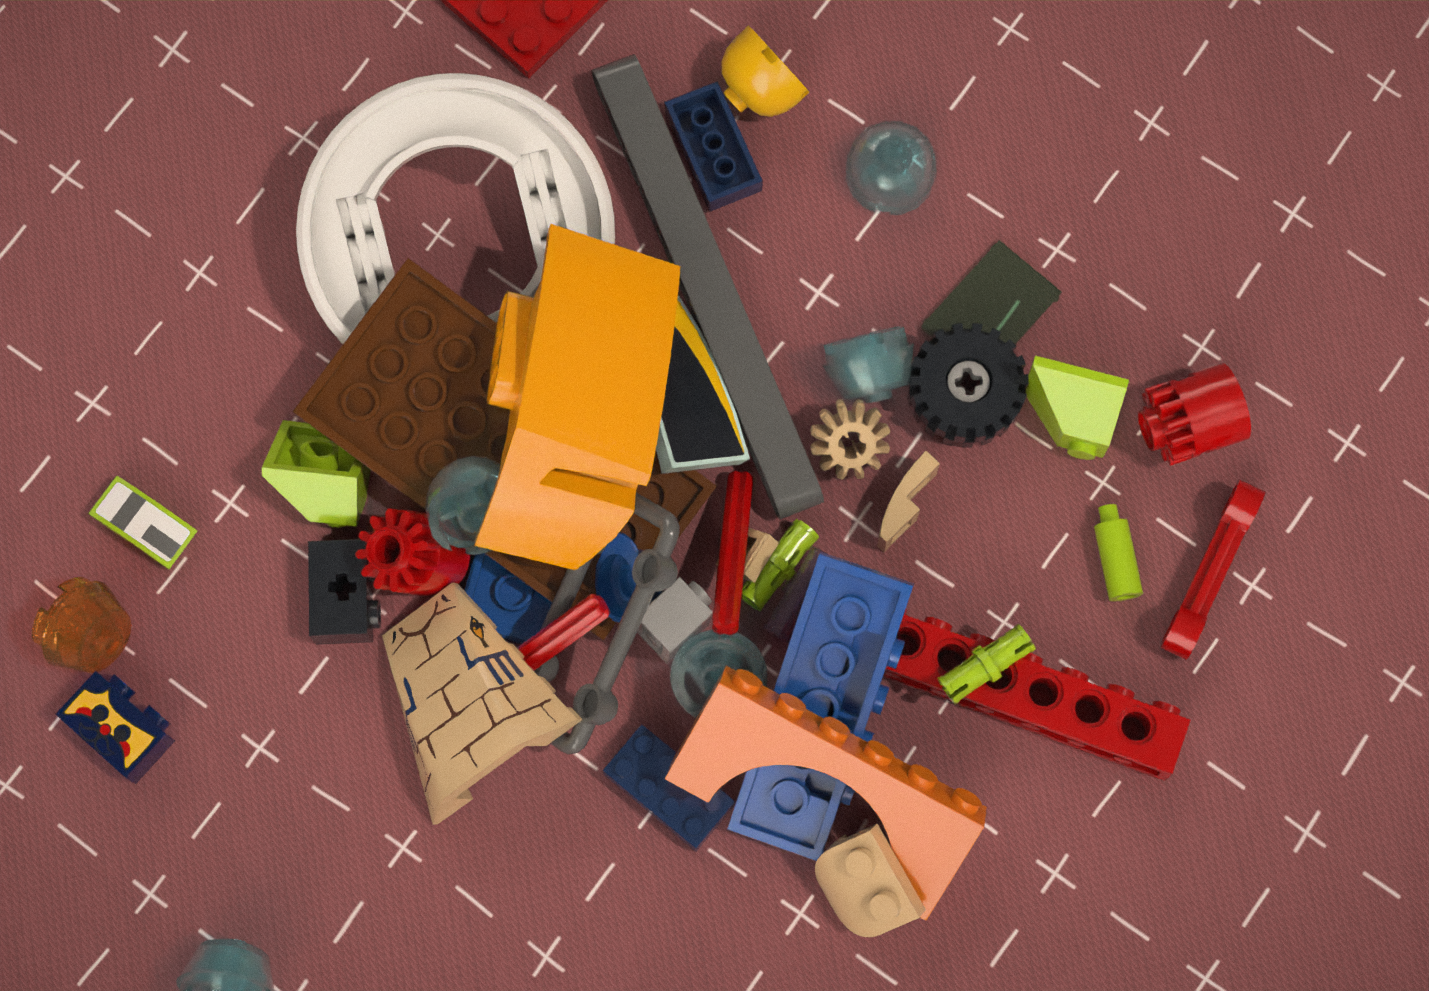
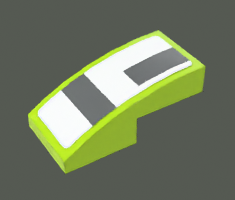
M117 475L88 513L166 569L172 567L197 533L195 528Z

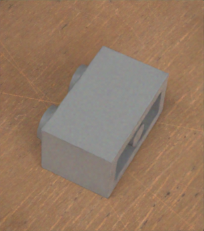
M679 577L671 587L665 589L649 604L637 633L668 664L709 626L713 615L709 607L712 600L696 582L692 581L687 585Z

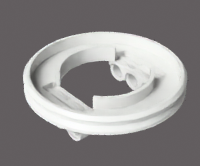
M464 73L434 74L395 84L365 100L346 115L328 135L309 167L300 195L296 224L297 252L307 291L316 310L338 340L344 344L395 276L376 200L389 178L405 163L423 153L447 147L472 148L492 154L514 169L538 266L532 279L520 293L522 295L534 297L541 281L547 233L550 224L615 244L614 212L605 176L592 150L575 127L554 107L519 86L491 77ZM500 310L487 316L497 323Z

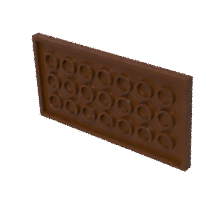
M407 258L293 410V413L475 545L476 535L499 475L510 414L509 409L487 404L497 323L411 259ZM655 451L647 486L638 484L636 492L671 512L677 518L680 526V537L717 486L696 470L662 474L657 451ZM633 513L620 532L630 537L637 548L644 551L653 548L660 528ZM476 546L550 602H553L567 568ZM602 553L596 554L593 557L572 607L590 594L597 595L595 585L596 565ZM608 617L590 631L604 640L617 622Z

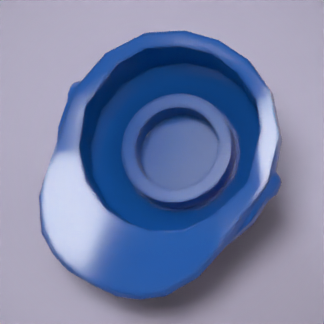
M621 532L605 546L596 565L595 575L596 594L605 600L606 605L610 609L608 617L614 622L619 623L636 587L632 576L633 564L636 557L643 551L637 548L630 537ZM655 591L651 599V602L655 598H657L662 593V591Z

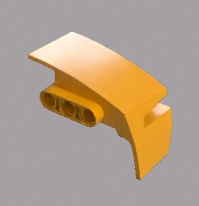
M550 224L547 233L541 281L535 296L530 297L507 291L498 315L487 404L509 409L510 414L499 475L476 535L474 546L577 570L611 542L631 518L635 510L638 484L647 486L654 462L671 357L681 266Z

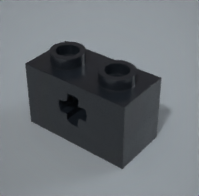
M361 539L308 541L309 637L316 645L373 642V629L381 627L380 600H373L372 582H374L375 578L361 575L362 569L369 564V561L356 557L358 550L366 549L367 542ZM350 583L356 592L349 593V600L341 601L336 591H343L342 585Z

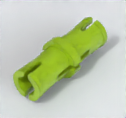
M795 519L780 539L778 546L755 583L748 580L744 583L742 600L754 609L761 611L785 579L789 581L796 573L794 570L795 566L807 550L818 540V534L803 521Z
M1016 624L1014 628L986 647L982 648L979 645L971 651L973 654L971 657L943 676L938 677L937 680L941 686H944L942 689L954 704H957L961 699L989 680L993 683L1002 677V671L1030 652L1035 651V645L1029 642L1031 639L1021 625Z

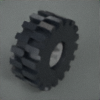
M958 323L952 324L950 331L944 332L942 328L935 332L929 342L926 340L919 348L908 376L907 387H909L907 399L909 406L913 405V417L918 424L923 422L927 426L925 432L932 438L935 434H938L944 438L942 443L952 446L953 441L962 442V448H972L974 442L981 441V445L992 442L996 435L1001 437L1008 431L1012 422H1015L1027 396L1025 392L1029 384L1028 374H1024L1023 371L1026 363L1022 355L1017 357L1014 353L1017 346L1011 339L1006 343L999 338L1002 332L995 328H992L990 333L982 331L983 324L972 323L970 329H963V324ZM965 372L970 374L972 380H980V385L974 388L973 395H965L964 388L955 386V382H959L962 374Z

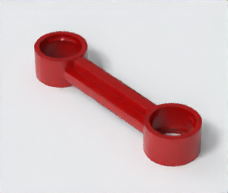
M1240 479L1238 480L1221 513L1216 530L1181 605L1177 609L1164 635L1160 648L1185 660L1189 658L1204 629L1209 611L1241 542L1262 504L1266 491Z

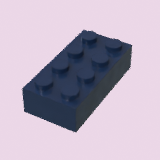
M718 81L665 102L666 116L709 212L762 191L763 180Z
M641 724L602 770L603 774L697 852L735 806V801L719 789L708 803L665 780L676 752Z

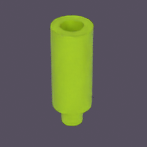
M1117 504L1103 505L1098 508L1101 523L1095 525L1094 530L1109 601H1123L1143 595L1128 520L1119 518Z

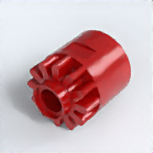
M1219 363L1192 372L1188 377L1179 380L1172 379L1145 388V393H1142L1146 406H1143V410L1138 411V423L1143 439L1151 451L1160 449L1163 461H1168L1170 466L1198 457L1201 453H1210L1248 440L1251 436V420L1244 394L1234 373L1225 363Z
M389 508L385 512V517H370V524L374 528L373 532L361 531L359 533V538L367 542L366 549H360L356 552V557L369 561V564L362 569L361 575L375 578L374 588L390 590L396 593L435 596L451 583H458L459 585L469 567V541L431 513Z

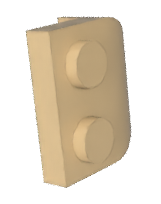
M878 824L849 837L846 834L841 836L816 861V878L840 921L850 931L859 936L875 937L920 918L926 911Z

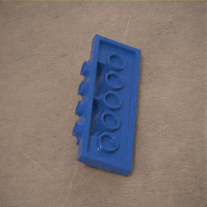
M820 552L774 692L778 694H791L800 699L809 711L822 718L833 717L844 723L849 728L850 733L866 742L872 740L874 733L865 729L871 712L879 715L882 712L890 688L881 684L886 667L896 669L905 641L896 637L914 583ZM770 765L746 771L727 829L817 861L824 852L840 803L850 806L855 790L826 773L802 766Z

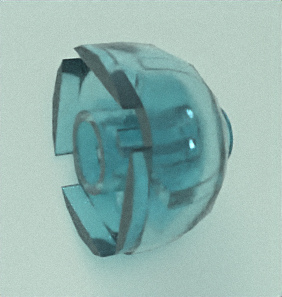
M883 120L868 126L855 138L846 157V182L850 192L864 208L873 212L877 209L882 212H890V215H901L916 209L929 197L937 176L936 153L929 138L916 126L903 121Z
M466 457L451 462L443 467L435 476L429 486L426 497V513L432 537L443 548L451 551V545L465 548L466 554L473 555L494 551L474 545L476 535L495 488L501 464L486 457Z

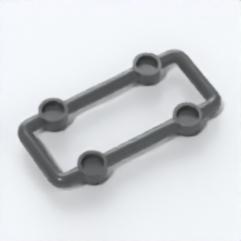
M637 492L633 513L660 528V532L653 548L642 551L634 561L632 576L636 587L593 684L589 683L580 687L574 697L573 710L583 720L573 727L571 733L566 731L550 743L568 755L576 754L585 748L596 725H603L616 716L618 700L611 690L655 591L659 592L671 587L677 579L678 568L671 558L680 534L677 518L671 512ZM604 547L601 551H599L597 554L602 553V552L604 551L605 547ZM592 559L577 570L567 568L540 630L571 609ZM556 655L534 671L548 682L552 681L559 671V660Z

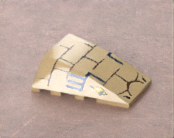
M458 583L449 584L382 635L433 825L441 823L470 802L473 797L468 788L524 747L547 746L583 720L573 708L566 707L554 694L556 690L544 677L538 676L523 660L525 656L515 645L505 641L495 630L497 626Z

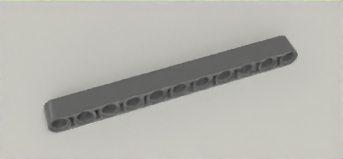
M632 54L592 69L591 73L598 95L668 261L681 266L679 287L690 313L701 330L720 370L737 413L746 446L775 514L781 520L824 503V497L817 477L636 55Z

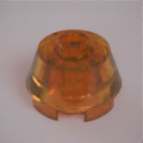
M85 577L68 579L58 586L63 593L55 599L49 610L47 611L42 607L39 608L32 627V640L41 647L43 656L50 665L82 672L97 673L115 662L125 649L131 634V619L113 591L104 582L90 581Z

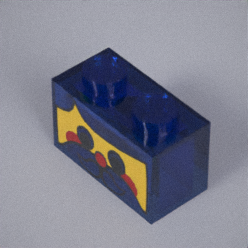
M95 671L55 715L125 778L137 784L175 742L165 732L171 723L150 705L144 711L137 707L130 700L136 692L116 674H113L107 680Z

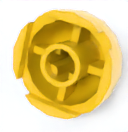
M749 25L727 47L721 61L722 75L729 87L723 94L741 113L749 107L760 116L772 117L783 114L797 105L809 93L807 88Z

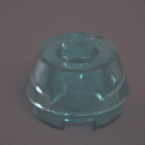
M901 326L872 331L869 334L825 344L826 364L822 366L843 399L864 397L866 404L892 398V389L910 384L914 343L908 342L905 329Z
M708 630L691 637L677 651L670 672L672 690L679 704L695 718H697L726 665L734 670L743 669L753 673L762 681L763 686H767L768 676L765 660L755 644L739 633L731 636L727 634L718 635L713 630Z
M212 939L201 943L176 980L179 991H274L269 956L258 947L237 939Z

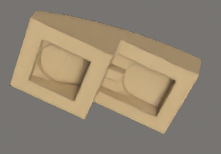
M927 451L921 455L903 477L887 506L877 547L883 552L917 521L920 509L911 499L937 475L940 465Z

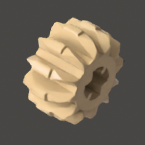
M838 399L836 401L837 414L833 415L826 409H822L819 412L822 421L826 425L816 424L811 426V435L819 440L812 443L810 448L813 455L822 456L819 464L824 471L836 466L837 478L844 479L849 468H853L857 479H862L864 477L863 465L867 463L871 468L877 470L881 464L875 454L889 453L890 446L882 439L890 434V429L886 423H878L881 413L877 408H872L865 412L863 400L856 399L851 411H847L844 401ZM848 432H856L859 442L855 443L852 440L853 446L844 447L841 437L844 435L846 438H849Z

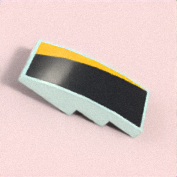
M678 296L670 364L656 445L662 474L740 465L749 460L750 457L737 413L717 363L701 330L680 296Z

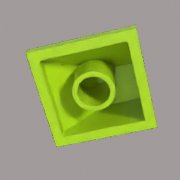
M1035 356L1028 373L1029 384L1025 394H1027V399L1058 447L1066 448L1067 453L1075 458L1083 460H1093L1095 456L1103 458L1110 445L1129 380Z
M283 420L262 465V476L309 522L325 523L331 527H357L366 503L371 469L310 424Z

